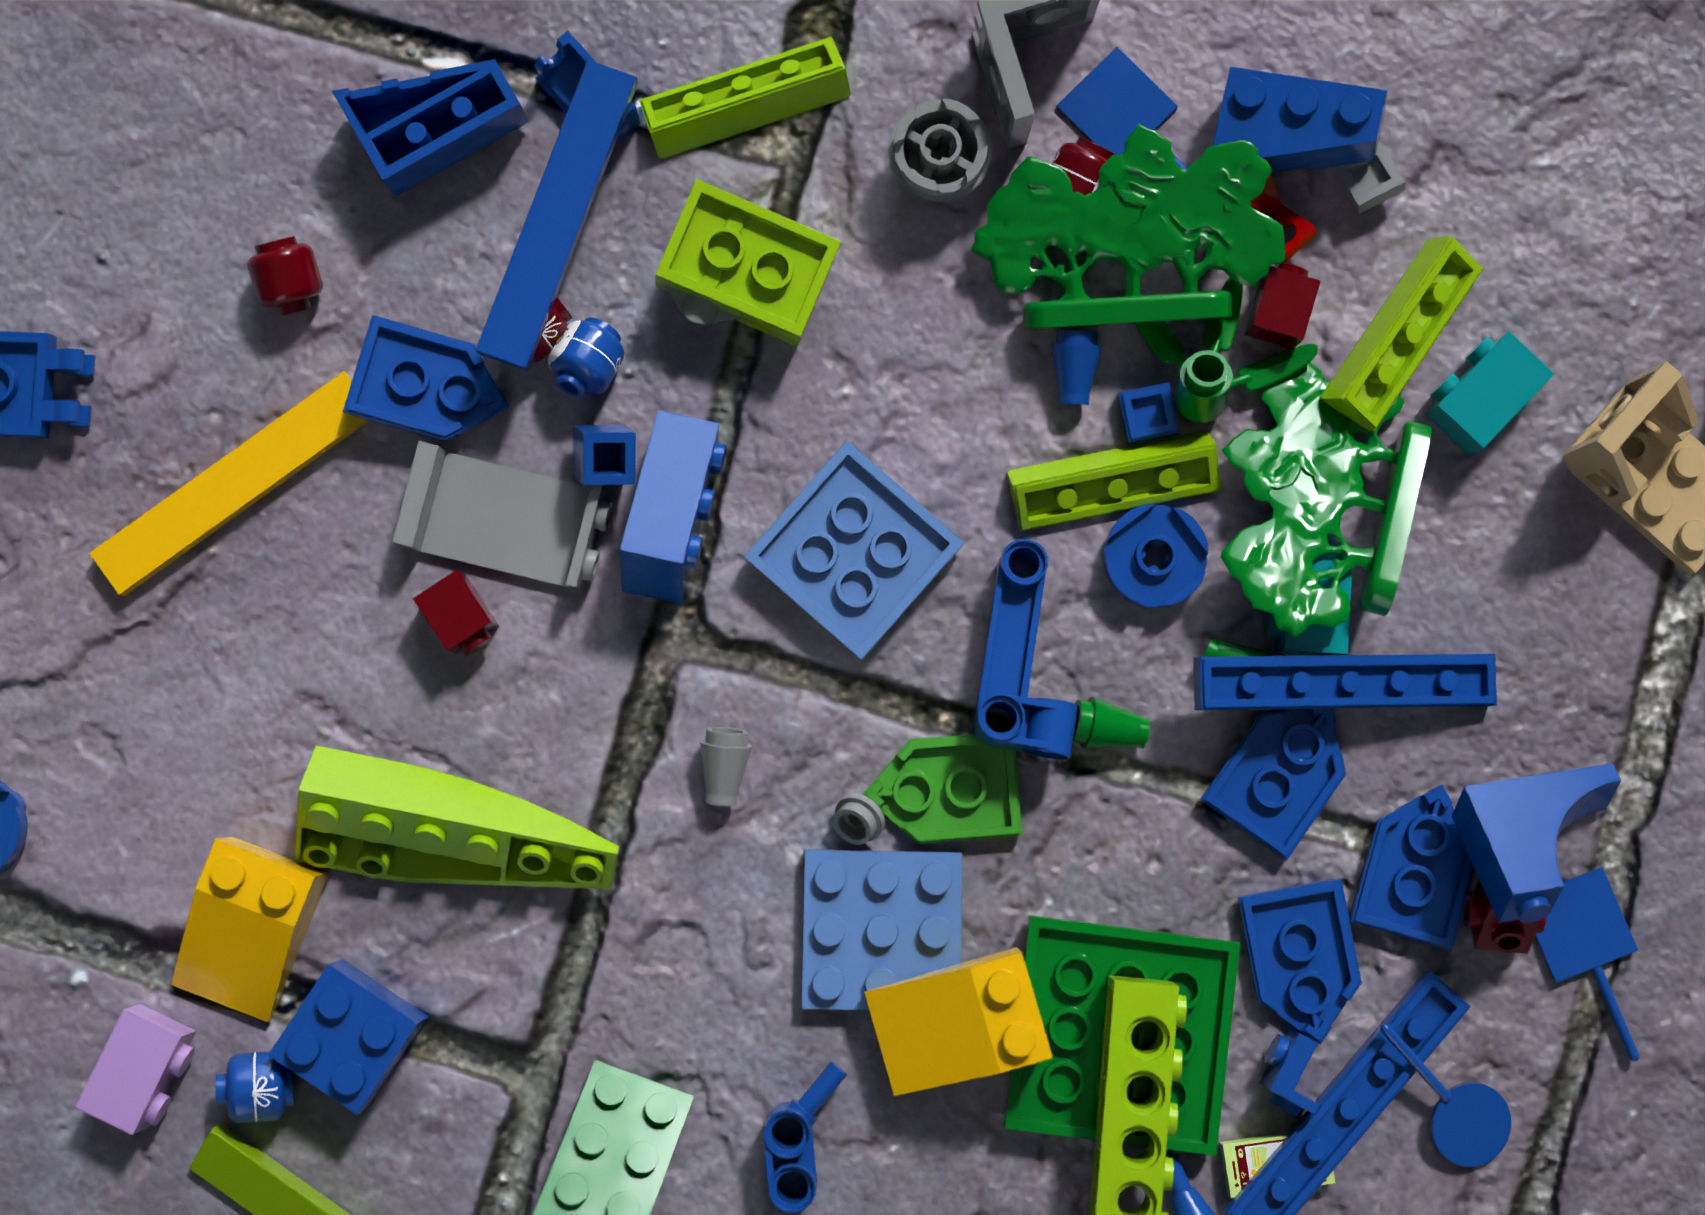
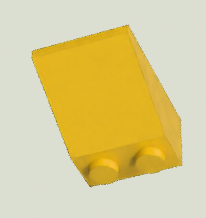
M235 837L215 838L194 891L171 985L262 1021L271 1022L329 873L303 863L295 862V860Z
M1017 947L864 991L894 1096L1000 1074L1053 1058L1023 954Z

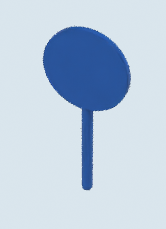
M1382 1024L1380 1027L1382 1034L1440 1097L1433 1109L1430 1121L1431 1137L1439 1153L1450 1162L1463 1167L1481 1166L1494 1159L1505 1147L1511 1131V1115L1504 1098L1493 1088L1477 1082L1461 1083L1447 1090L1390 1025Z

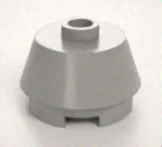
M938 99L917 104L900 117L889 138L888 157L895 177L904 188L920 198L942 202L963 197L981 183L991 163L992 144L985 124L973 110L955 100Z

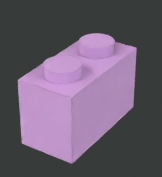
M142 1004L123 1009L75 1108L131 1135L148 1128L150 1124L156 1126L163 1118L170 1104L171 1097L166 1095V1092L174 1076L180 1077L192 1060L195 1048L189 1045L196 1030Z

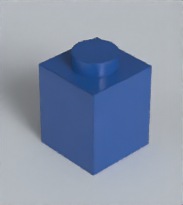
M573 425V477L582 485H635L636 432L626 425Z

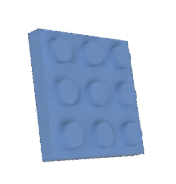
M847 440L746 553L744 559L862 661L965 542Z
M805 849L802 1009L869 1010L864 991L960 964L962 852Z

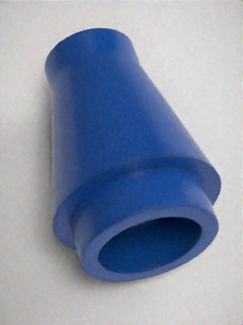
M1057 331L1056 343H1051L1059 392L1058 404L1089 405L1090 391L1103 346L1097 345L1098 332Z

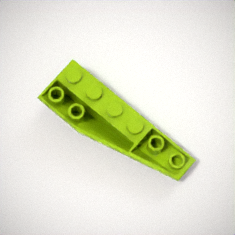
M316 745L298 789L295 862L310 864L318 868H330L360 874L369 878L408 883L611 889L619 850L618 845L569 819L524 799L472 780L417 765Z

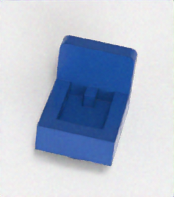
M1288 1027L1284 1036L1278 1034L1273 1039L1266 1052L1264 1062L1269 1066L1260 1084L1273 1092L1269 1101L1297 1117L1302 1108L1316 1115L1321 1105L1294 1089L1318 1043Z

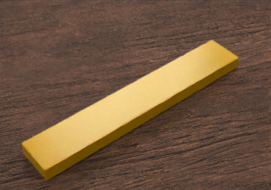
M345 371L337 375L91 551L89 554L118 595L126 596L369 422L370 420L343 413L352 383L350 375Z

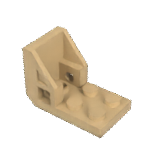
M1665 361L1629 379L1562 455V458L1570 472L1684 572L1690 575L1697 573L1705 563V446L1689 433L1699 422V418L1684 376L1669 362Z

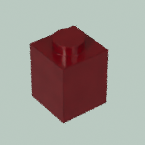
M1283 264L1278 265V268L1270 266L1267 275L1260 279L1244 335L1288 349L1297 347L1304 340L1321 281L1308 277L1309 272L1296 265Z
M455 570L412 598L446 651L454 654L463 650L467 656L478 651L493 639L489 632L499 626L467 575L459 570Z

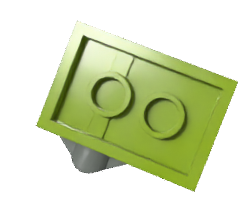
M696 179L655 273L656 287L670 293L684 320L693 329L701 330L712 325L736 320L798 347L835 260L841 241Z

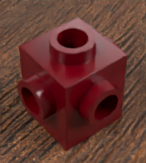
M1478 880L1473 895L1465 897L1463 905V922L1465 926L1472 929L1475 949L1528 954L1536 933H1542L1545 928L1546 917L1532 923H1523L1520 920L1498 923L1480 880Z

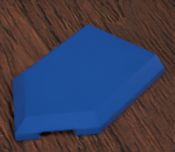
M372 315L343 413L446 442L509 409L510 405L500 388L495 384L473 343Z
M1287 709L1258 714L1200 800L1284 860H1288L1346 776L1343 755L1340 754L1335 727L1334 709Z
M1443 785L1433 788L1376 820L1349 920L1356 924L1452 951L1463 913L1464 900L1468 894L1474 872V866L1452 819L1453 803Z
M1342 879L1323 880L1237 897L1257 1001L1321 1045L1331 1030L1332 1023L1346 1002L1351 1000L1362 984Z

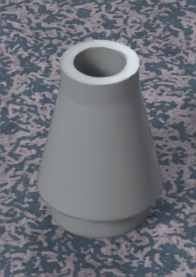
M709 727L706 729V739L700 741L706 803L717 806L736 805L737 793L752 749V745L747 743V731L727 727Z

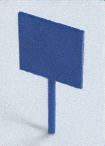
M1116 47L1056 105V108L1091 142L1116 155H1120L1125 151V141L1139 123L1155 131L1178 106L1127 55ZM1175 156L1176 164L1186 170L1187 167Z
M1600 867L1563 882L1564 888L1552 911L1546 916L1543 932L1536 933L1535 937L1555 983L1590 969L1592 970L1627 1055L1631 1061H1637L1639 1053L1601 965L1636 952L1638 948L1604 869Z

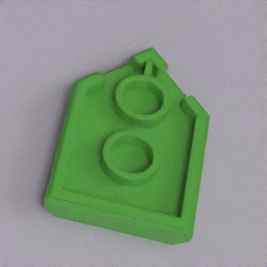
M976 734L910 739L862 794L873 800L886 817L918 844L1022 836L1016 750L986 745L977 738Z

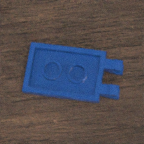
M0 331V437L49 439L50 424L90 427L91 406L80 405L79 401L52 400L54 373L94 376L96 356L84 354L82 349H56L57 337L49 333Z

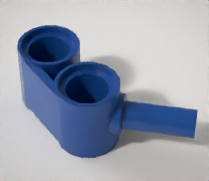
M832 1061L799 1101L793 1099L791 1102L778 1104L770 1111L766 1118L763 1137L768 1192L773 1204L778 1209L787 1213L804 1211L811 1205L816 1196L817 1175L812 1126L817 1121L815 1114L847 1076V1073ZM785 1117L794 1118L799 1121L804 1131L798 1140L791 1143L778 1139L773 1130L774 1124ZM787 1172H798L805 1177L808 1187L802 1194L790 1196L779 1188V1178Z

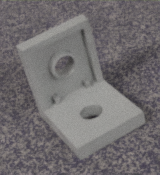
M977 0L980 14H976L974 17L976 31L972 32L971 36L1007 150L1027 144L1035 116L1013 44L1094 20L1100 0Z

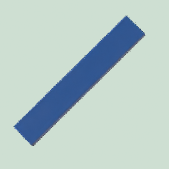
M587 60L476 347L479 355L528 372L637 88L638 79L636 76Z
M1495 654L1193 657L1195 711L1497 706Z
M1426 970L1315 1100L1316 1103L1321 1105L1316 1115L1309 1111L1304 1113L1288 1132L1285 1140L1236 1197L1227 1204L1223 1211L1227 1215H1296L1416 1073V1070L1380 1031L1381 1025H1390L1424 1063L1471 1006L1432 971Z

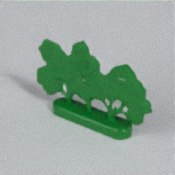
M1139 123L1125 141V151L1120 155H1112L1099 170L1100 187L1095 192L1089 193L1086 196L1078 191L1073 192L1070 179L1061 167L1036 157H1027L1012 172L1009 183L998 189L993 198L987 202L988 224L979 228L974 233L975 243L971 247V252L990 262L993 272V283L1005 294H1019L1029 289L1041 275L1055 280L1062 285L1065 293L1058 301L1030 302L1023 307L1024 329L1232 317L1231 294L1228 291L1198 292V279L1209 269L1223 270L1228 276L1242 285L1255 286L1262 277L1267 275L1271 265L1281 264L1285 261V239L1282 224L1251 207V201L1261 195L1267 178L1272 173V167L1265 159L1258 156V149L1251 142L1238 140L1208 146L1202 157L1198 158L1184 170L1175 162V156L1171 151V142L1156 131L1150 130ZM1048 246H1057L1066 254L1071 269L1070 272H1064V265H1057L1056 269L1045 254V249ZM1202 246L1205 249V258L1202 262L1194 264L1195 248ZM1086 251L1088 256L1082 266H1078L1075 256ZM1036 256L1043 263V270L1032 269L1030 265L1032 257ZM1112 259L1119 261L1125 268L1126 273L1125 297L1091 299L1086 295L1081 278L1086 269L1099 260ZM1164 262L1174 264L1176 271L1183 280V293L1141 295L1140 276L1145 271H1151Z
M1311 362L1287 378L1263 388L1262 400L1270 408L1271 414L1277 423L1275 428L1270 431L1246 429L1221 449L1230 463L1245 473L1243 483L1250 495L1255 500L1271 504L1273 518L1260 525H1252L1241 530L1222 550L1220 557L1231 576L1241 582L1243 594L1250 601L1252 607L1274 614L1277 627L1280 630L1288 631L1292 637L1300 635L1311 624L1334 628L1347 621L1351 608L1348 595L1341 589L1339 580L1350 569L1358 565L1362 566L1366 571L1360 596L1361 608L1366 612L1384 617L1388 614L1400 579L1432 433L1431 426L1408 421L1402 426L1398 434L1394 450L1385 448L1377 432L1383 422L1391 419L1401 411L1405 401L1400 394L1376 430L1369 431L1330 407L1320 398L1331 381L1324 380L1322 371ZM1356 432L1365 434L1368 437L1369 445L1355 441L1353 434ZM1379 460L1390 463L1382 500L1366 496L1363 490L1362 476L1359 471L1362 463ZM1358 506L1379 513L1372 547L1364 549L1350 547L1343 538L1340 522L1346 509ZM1327 535H1334L1339 539L1341 545L1338 547L1329 546ZM1325 553L1343 555V560L1334 559L1333 565L1335 568L1323 571H1315L1313 569L1312 563L1314 559ZM1326 577L1334 579L1331 588L1319 586V580Z

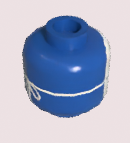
M589 317L585 321L569 322L566 331L557 340L547 359L550 370L556 376L555 384L563 392L573 397H582L583 394L598 395L604 393L625 358L619 333L611 325L597 318Z
M270 1051L235 1054L228 1061L227 1072L216 1074L217 1107L227 1106L228 1115L235 1123L276 1121L283 1117L286 1106H294V1072L268 1056Z

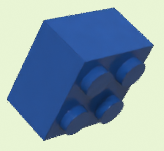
M344 959L327 965L268 1056L358 1115L371 1106L429 1016Z

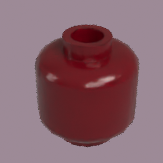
M295 236L255 246L257 254L248 260L247 268L258 302L267 308L278 306L281 316L312 308L309 298L318 295L323 289V282L312 248L304 243L297 244Z

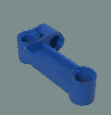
M1018 539L1011 542L1004 549L996 566V577L973 718V730L979 740L992 747L1023 751L1027 754L1044 758L1071 759L1078 705L1057 699L1028 697L1043 588L1048 567V556L1044 548L1037 542L1030 539ZM1015 556L1029 559L1034 566L1035 574L1029 578L1016 576L1010 570L1009 559ZM991 708H1001L1008 712L1012 719L1011 730L1006 733L992 731L985 721L986 711Z

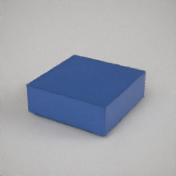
M1169 382L1122 391L1116 395L1127 445L1175 436L1180 433Z

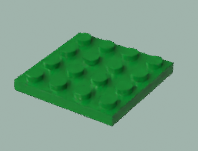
M1029 915L1024 961L1053 1058L1010 1070L1004 1128L1095 1140L1108 975L1165 980L1179 986V995H1185L1187 1000L1185 1025L1183 1028L1176 1027L1174 1048L1182 1050V1074L1179 1082L1172 1081L1170 1103H1177L1178 1126L1176 1135L1167 1137V1150L1216 1156L1240 942ZM1144 1021L1134 1027L1131 1033V1042L1134 1047L1145 1049L1156 1041L1158 1032L1155 1023ZM1147 1076L1134 1078L1127 1087L1128 1100L1132 1102L1147 1100L1153 1091L1152 1079ZM1133 1131L1125 1137L1123 1144L1148 1147L1149 1136L1143 1131Z

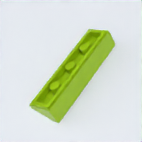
M828 37L643 98L639 102L657 155L660 159H664L848 98L851 90L846 68L833 38Z
M1452 236L1430 238L1425 242L1320 397L1330 407L1369 431L1376 430L1483 271L1480 264Z
M1207 431L1012 469L1007 472L1020 532L1134 509L1141 505L1159 504L1221 491L1217 445Z
M223 1123L211 1129L189 1167L190 1170L254 1215H351Z

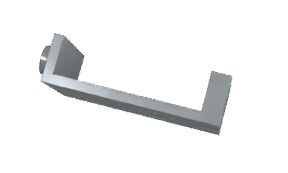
M418 441L392 543L402 548L582 591L585 580L593 582L600 552L593 550L598 530L606 531L613 502L606 500L607 491L602 485H591L589 487L449 453L438 445Z

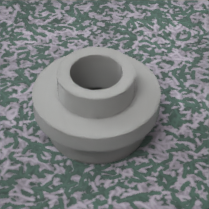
M851 793L845 795L837 803L833 823L837 833L844 840L860 845L875 840L882 833L885 827V818L881 809L873 800L861 794Z

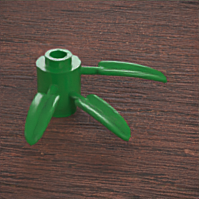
M1231 277L1226 280L1221 291H1228L1232 296L1233 316L1209 318L1203 337V345L1210 348V350L1199 351L1185 360L1183 357L1185 347L1164 321L1135 322L1144 340L1157 358L1164 364H1168L1173 360L1180 368L1175 393V405L1185 418L1194 422L1205 423L1217 419L1225 410L1231 389L1244 384L1246 390L1250 392L1268 387L1304 368L1315 358L1318 352V345H1301L1239 369L1238 376L1233 378L1230 365L1219 354L1220 350L1226 352L1231 348L1242 303L1243 285Z

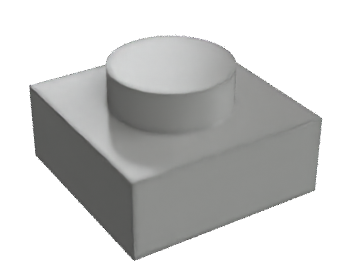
M1381 141L1378 143L1375 161L1334 167L1336 179L1358 214L1405 191V180Z

